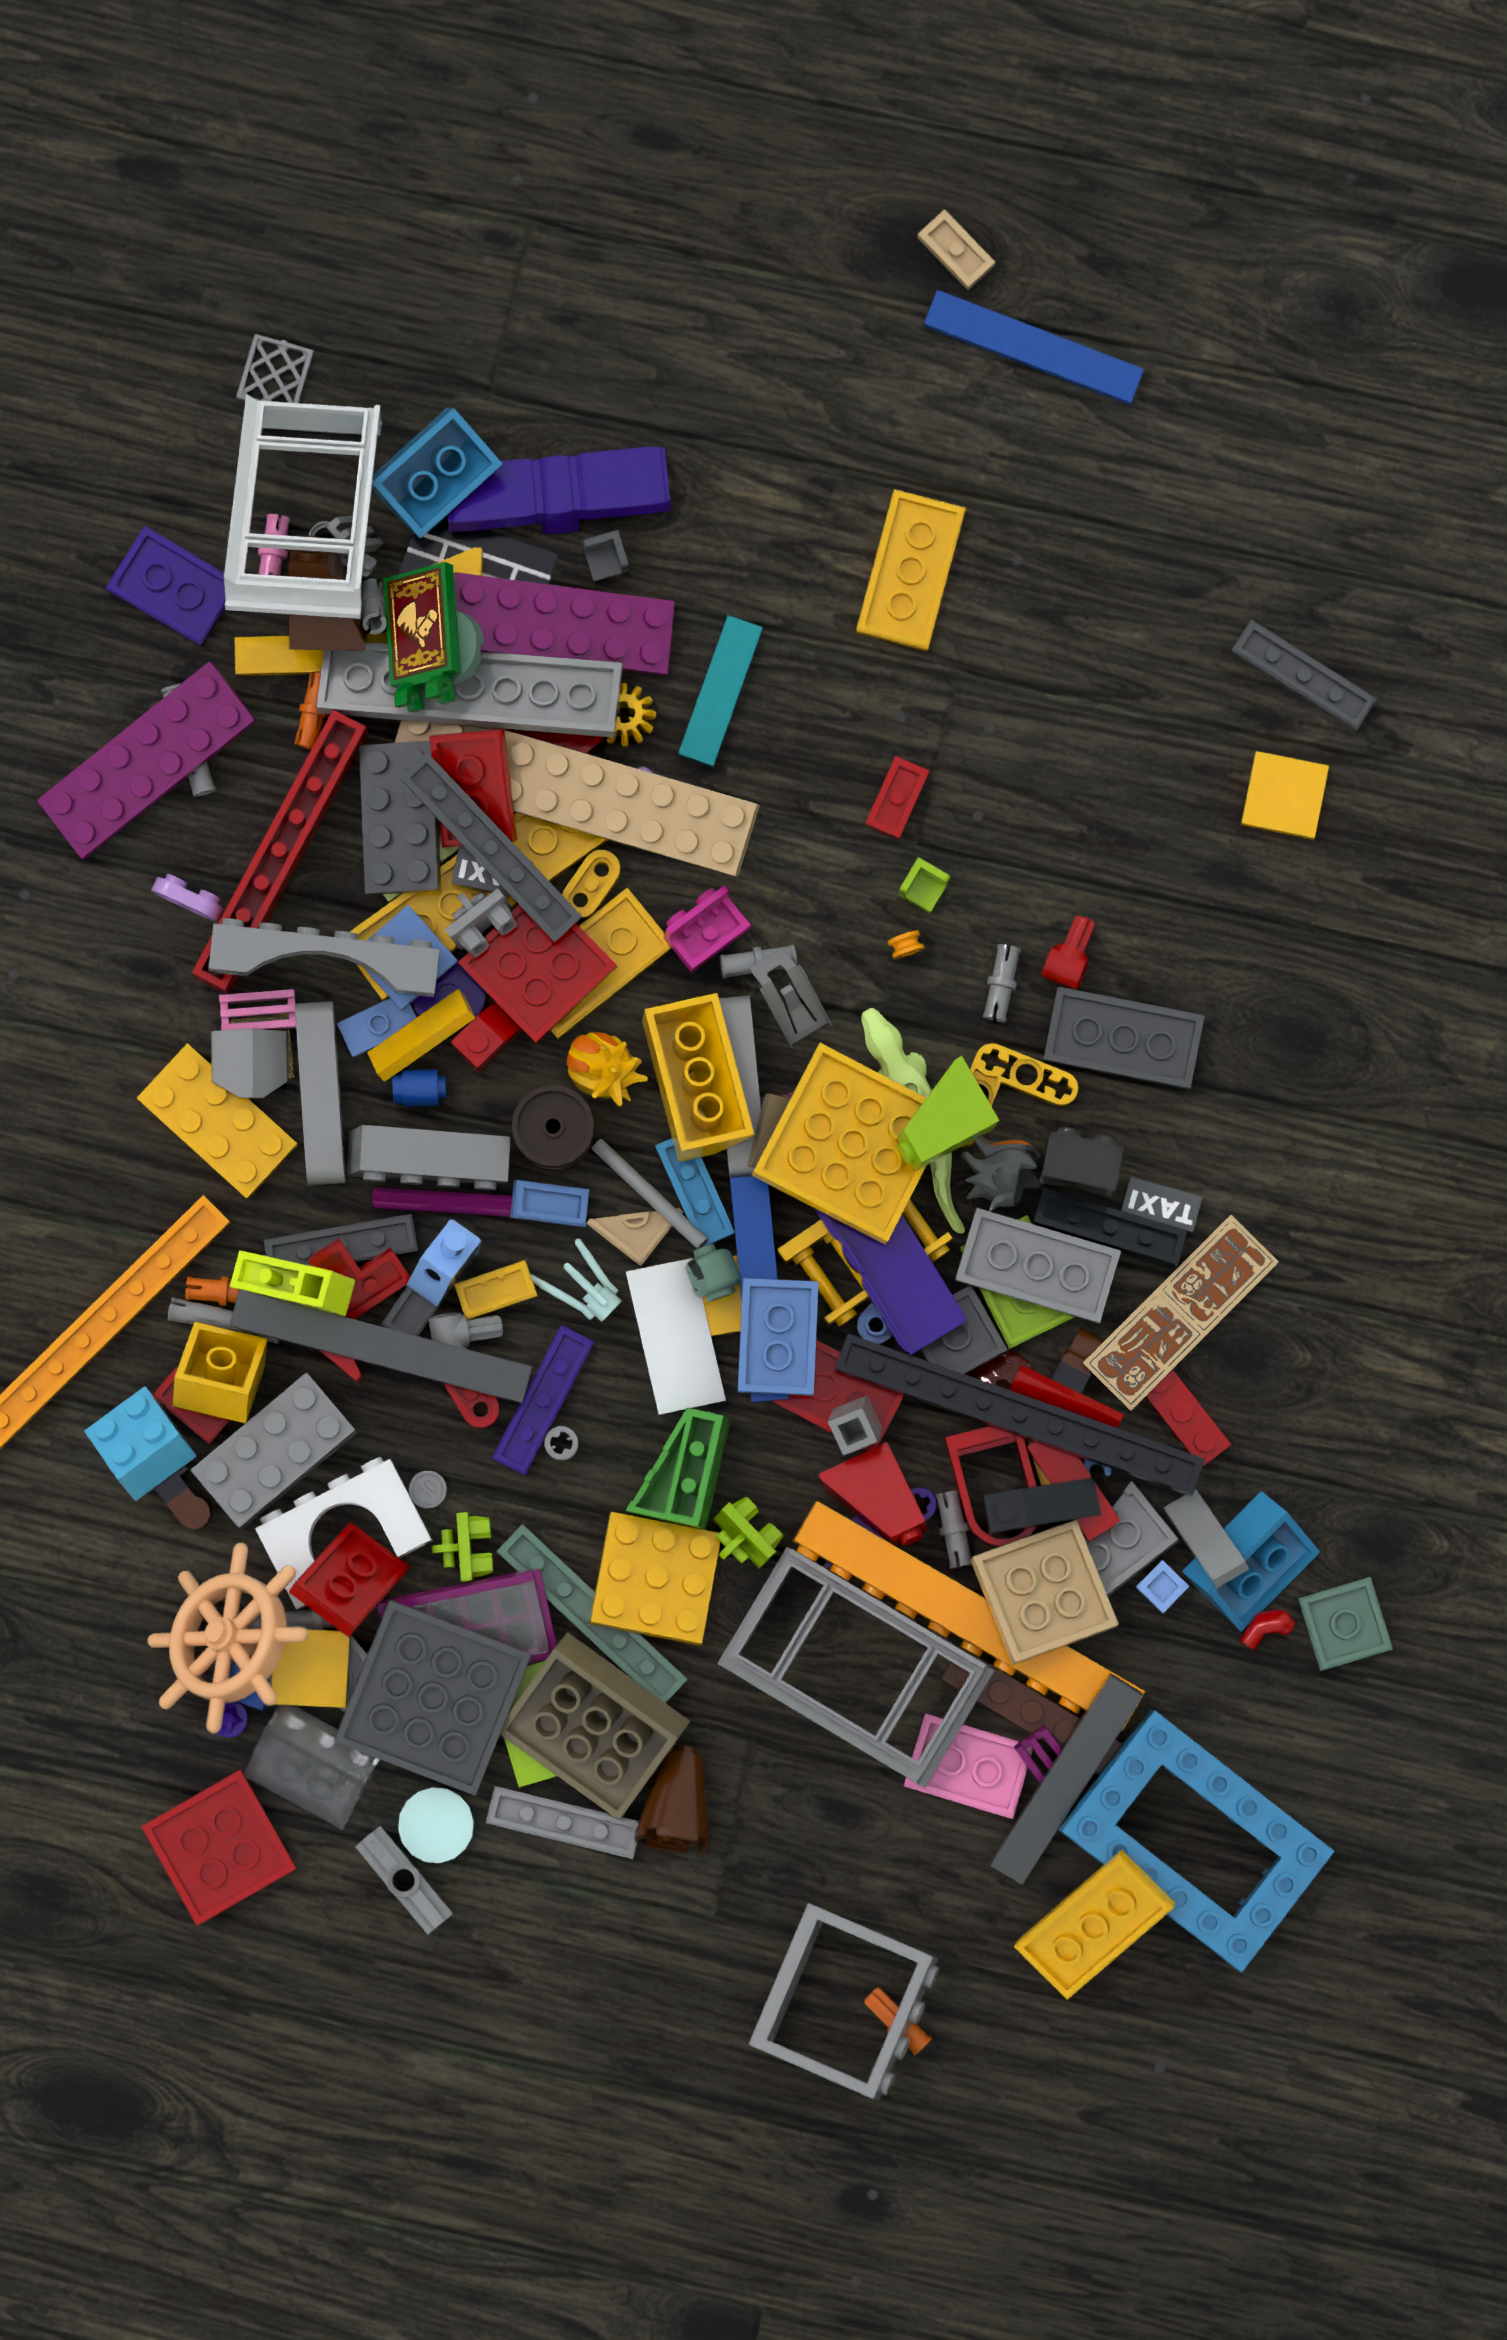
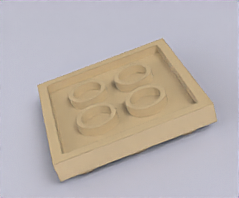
M1077 1519L973 1556L970 1559L1012 1665L1111 1630L1119 1625Z

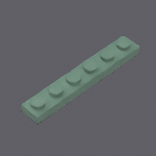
M523 1524L497 1550V1553L518 1572L540 1568L547 1600L630 1678L666 1703L688 1680L640 1634L589 1624L595 1592Z

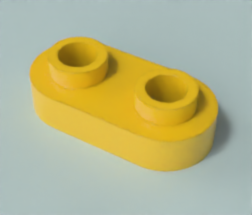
M596 850L590 853L565 887L562 896L582 916L581 919H587L597 911L619 879L620 864L617 857L607 850ZM600 864H604L609 868L608 874L604 877L597 876L594 872L595 868ZM577 895L587 897L588 902L584 907H577L573 903Z

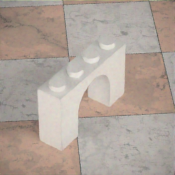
M378 1457L361 1466L362 1474L352 1479H349L348 1475L345 1474L327 1484L330 1489L329 1491L317 1497L314 1491L293 1501L296 1508L282 1514L280 1509H277L260 1518L262 1525L255 1528L277 1573L285 1566H292L296 1570L294 1579L285 1587L296 1610H301L307 1606L290 1594L289 1590L315 1561L311 1539L316 1523L326 1512L335 1507L356 1505L372 1512L379 1520L398 1558H402L433 1542L391 1459L383 1462L382 1458Z

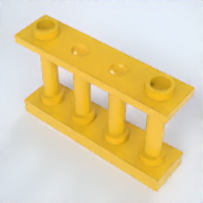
M909 1199L902 1215L925 1246L924 1250L933 1263L950 1251L947 1244L952 1241V1236L947 1232L937 1239ZM821 1220L777 1249V1254L785 1265L793 1260L796 1265L800 1264L811 1281L819 1282L818 1291L833 1311L824 1317L827 1326L834 1322L839 1327L857 1315L854 1308L869 1299L862 1285L861 1276L849 1266L843 1255L841 1244L830 1235ZM822 1239L827 1244L831 1242L863 1288L862 1292L846 1303L812 1256L815 1252L811 1247Z

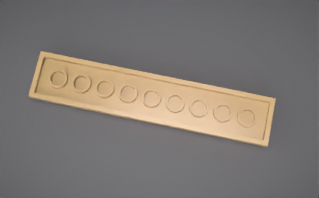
M401 720L395 743L427 741L429 736L436 734L500 728ZM504 730L514 812L738 878L760 805Z

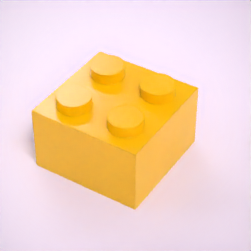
M194 1322L174 1378L173 1406L246 1424L265 1369L268 1339Z

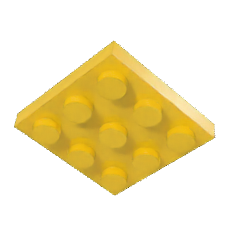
M611 1512L609 1514L589 1624L701 1646L720 1547V1541L716 1537L719 1533Z

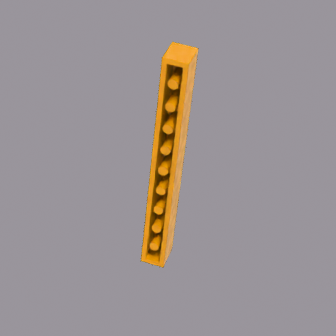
M818 1501L813 1504L793 1539V1542L799 1545L798 1553L815 1563L821 1557L832 1564L829 1571L848 1582L852 1576L864 1582L862 1590L879 1600H882L884 1595L898 1602L895 1609L912 1619H915L917 1614L930 1621L927 1628L947 1639L949 1634L952 1633L963 1640L960 1647L980 1658L984 1652L995 1658L993 1666L1010 1676H1013L1015 1671L1029 1678L1026 1685L1043 1695H1046L1048 1690L1061 1697L1058 1704L1075 1714H1079L1081 1709L1084 1711L1088 1709L1110 1673L1141 1691L1143 1695L1145 1693L1144 1690L1068 1646L1012 1665L984 1597ZM1132 1714L1130 1715L1129 1719L1127 1720V1722L1125 1723V1725L1123 1726V1728H1122L1121 1731H1123L1124 1728L1126 1727V1725H1127L1128 1721L1130 1720Z

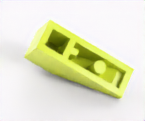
M239 1250L230 1287L346 1316L355 1279L330 1270Z

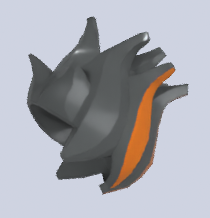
M980 1136L974 1142L981 1153L973 1151L972 1154H969L966 1151L962 1152L960 1156L976 1174L965 1179L966 1182L975 1184L966 1199L981 1197L992 1201L989 1209L990 1212L1001 1206L1012 1207L1019 1204L1024 1188H1040V1183L1030 1169L1037 1168L1034 1160L1038 1159L1041 1154L1034 1145L1025 1140L1006 1139L991 1141Z

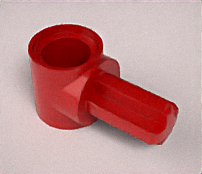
M1076 916L1064 944H1057V946L1052 947L1043 968V978L1078 990L1089 963L1088 956L1084 952L1095 928V923L1084 916Z

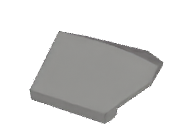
M255 1028L212 1031V1083L221 1086L239 1098H264L287 1082L286 1031Z

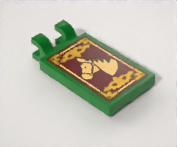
M441 562L384 578L390 686L398 688L394 695L395 707L407 706L409 712L423 710L424 700L421 693V685L425 683L426 699L438 698V703L440 704L454 702L455 693L451 675L461 672L453 565Z

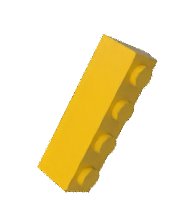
M718 993L644 1009L642 1024L678 1162L713 1155L753 1137L754 1131Z

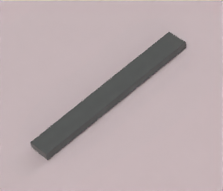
M239 1289L229 1325L244 1331L520 1404L523 1403L532 1366L241 1289Z

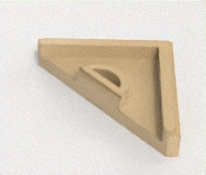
M676 1208L681 1214L684 1213L680 1208ZM657 1211L596 1219L591 1218L586 1223L639 1266L644 1264L673 1227Z

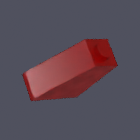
M887 1442L819 1473L824 1489L894 1546L900 1543L903 1546L913 1544L923 1537V1532L928 1531L926 1521Z

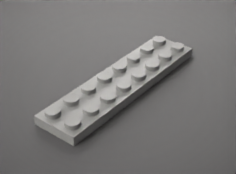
M366 642L365 651L324 650L316 708L317 712L321 714H331L332 710H335L345 716L615 738L623 666L622 663L480 651L482 659L473 675L461 684L453 685L455 693L454 702L440 704L438 703V698L426 699L425 683L421 685L424 709L409 712L407 706L395 707L394 695L398 688L390 686L388 644Z

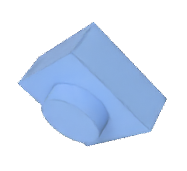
M1161 1560L1135 1588L1163 1614L1188 1589L1189 1585Z

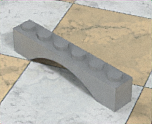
M223 918L221 924H213L209 972L248 976L260 967L282 958L298 955H327L346 959L368 969L381 978L396 993L434 997L439 949L432 948V942L410 940L409 945L394 944L395 938L379 935H373L372 941L357 940L356 933L335 931L334 937L320 936L319 929L309 927H297V933L282 931V925L274 923H260L259 929L244 927L245 921Z

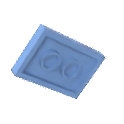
M743 1278L738 1393L814 1395L819 1282Z

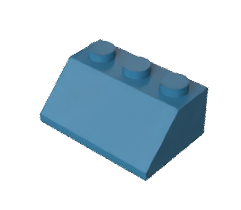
M446 408L373 474L372 491L396 517L421 539L503 463L454 408Z
M1262 1491L1224 1528V1531L1246 1561L1249 1570L1218 1588L1214 1586L1196 1558L1182 1571L1193 1585L1240 1632L1251 1623L1256 1614L1262 1612L1320 1553L1288 1512Z

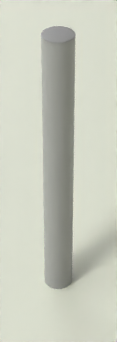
M603 1139L598 1140L593 1145L592 1150L694 1247L699 1249L707 1243L708 1238Z

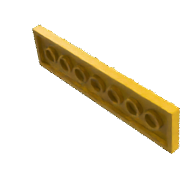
M516 812L514 814L517 840L512 843L529 861L533 862V865L549 882L609 840ZM456 855L440 867L441 891L403 893L350 932L357 934V940L367 941L403 908L409 905L450 952H453L458 947L444 929L456 921L452 914L463 906L457 896L463 892L470 901L480 892L485 897L491 893L452 885L451 882L457 859ZM505 896L512 908L518 905L512 897ZM357 965L382 1001L389 998L362 966Z

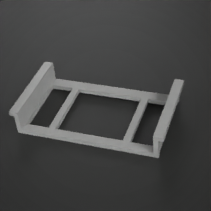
M788 1547L785 1549L717 1663L926 1788L995 1671L973 1656ZM792 1568H795L824 1586L772 1673H769L742 1657L741 1654ZM834 1592L928 1648L876 1736L782 1681L783 1676ZM939 1654L968 1671L970 1675L917 1762L887 1744L886 1741Z

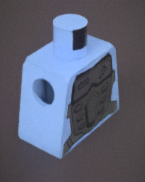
M449 1220L420 1258L407 1286L438 1307L478 1255L482 1241L455 1220ZM435 1271L439 1275L440 1280L431 1278L427 1272Z

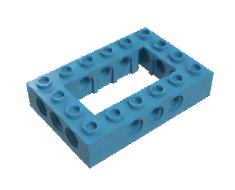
M1151 1709L1146 1712L1058 1828V1831L1102 1865L1106 1864L1120 1850H1123L1175 1902L1174 1908L1166 1915L1240 1972H1243L1334 1853V1850L1158 1712ZM1161 1764L1171 1775L1179 1778L1194 1789L1199 1797L1210 1802L1228 1816L1227 1819L1254 1836L1259 1844L1272 1850L1279 1856L1269 1869L1265 1868L1262 1871L1263 1878L1246 1899L1242 1898L1239 1901L1240 1908L1233 1917L1115 1825Z

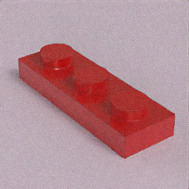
M1173 1369L1145 1396L1187 1452L1205 1459L1203 1466L1231 1445Z

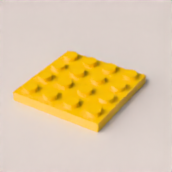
M819 1043L752 1176L886 1245L926 1167L924 1166L916 1171L912 1163L907 1164L903 1160L897 1148L899 1143L897 1138L926 1100V1097Z

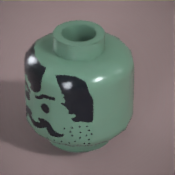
M710 1244L693 1251L695 1258L686 1264L685 1269L693 1292L697 1297H706L707 1302H711L736 1292L734 1286L740 1282V1275L732 1253L728 1249L716 1250L715 1245Z

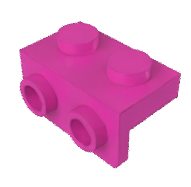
M725 885L717 891L710 888L696 900L697 906L687 913L684 910L677 912L666 923L668 927L665 931L664 940L691 973L750 930V923L729 899V890Z

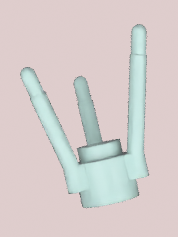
M576 1239L575 1245L602 1284L601 1286L597 1283L593 1286L571 1264H564V1269L588 1292L583 1298L587 1305L534 1275H531L533 1284L581 1311L589 1320L595 1316L602 1322L622 1301L616 1295L619 1290L608 1280L582 1240Z

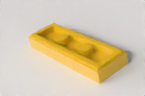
M457 989L367 1052L377 1075L384 1082L470 1023L475 1019V1016L465 995Z

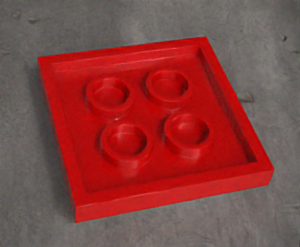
M518 905L511 911L517 922V927L502 936L494 927L484 937L489 943L487 950L477 958L467 953L458 964L523 1032L537 1044L617 968V965L576 923L554 943Z
M242 1770L235 1772L141 1826L197 1926L297 1869Z

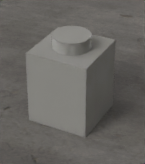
M868 1395L834 1408L828 1420V1424L843 1455L878 1442L883 1430Z

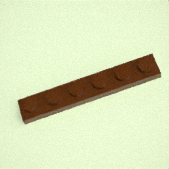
M959 1647L962 1651L995 1670L978 1698V1702L1031 1734L1043 1725H1046L1061 1748H1063L1081 1720L1080 1718L962 1647ZM951 1662L941 1680L961 1690L970 1673ZM1044 1737L1041 1738V1740L1048 1743ZM1117 1740L1113 1742L1095 1770L1096 1773L1099 1774L1122 1743Z

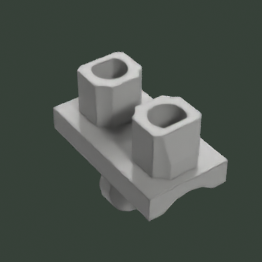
M497 888L487 897L480 892L470 901L462 892L457 898L463 906L452 914L456 921L444 930L460 951L464 949L474 958H477L489 946V943L482 936L485 931L494 926L501 936L506 935L517 927V922L511 912L513 910L512 906Z

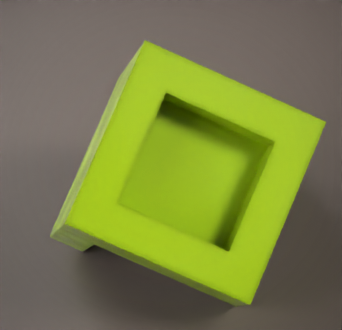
M918 857L902 883L898 896L931 914L950 881V875Z

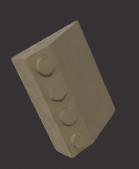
M567 1632L507 1715L500 1734L617 1820H620L690 1721Z

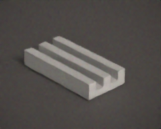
M353 516L334 518L327 525L328 530L336 539L350 540ZM371 526L367 527L365 553L375 552L384 544L380 538H370L375 532Z

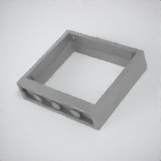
M808 1903L748 2045L872 2099L880 2100L881 2095H887L890 2085H893L895 2074L891 2073L896 2059L902 2060L907 2052L910 2038H907L906 2035L911 2023L917 2024L922 2016L925 2003L921 2002L926 1987L932 1989L937 1980L936 1975L939 1967L936 1966L938 1958ZM823 1922L918 1963L868 2083L773 2042Z

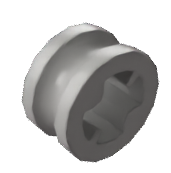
M558 1426L547 1433L544 1445L547 1453L552 1458L565 1461L576 1454L579 1442L577 1435L572 1429ZM561 1433H566L570 1436L567 1440L573 1441L571 1449H564L562 1454H558L553 1451L556 1449V1446L551 1447L552 1438H559Z

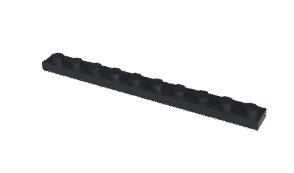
M847 1334L835 1367V1371L1191 1497L1194 1494L1205 1459L851 1334Z

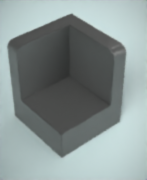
M618 530L582 541L594 584L629 574V564Z

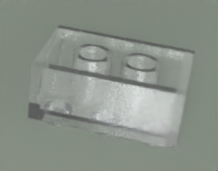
M279 1705L265 1727L244 1775L246 1778L343 1830L370 1782L380 1759L335 1743L334 1737L338 1729L294 1705Z

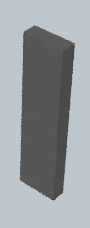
M1252 619L1230 652L1355 732L1377 700L1374 696Z
M412 1214L264 1240L267 1257L312 1266L307 1258L337 1238L341 1240L356 1263L372 1260L390 1247L396 1256L419 1252Z

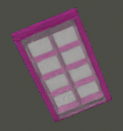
M540 1568L391 1598L399 1603L530 1652L531 1657L528 1664L547 1660L557 1646ZM389 1599L382 1601L377 1606L380 1621Z

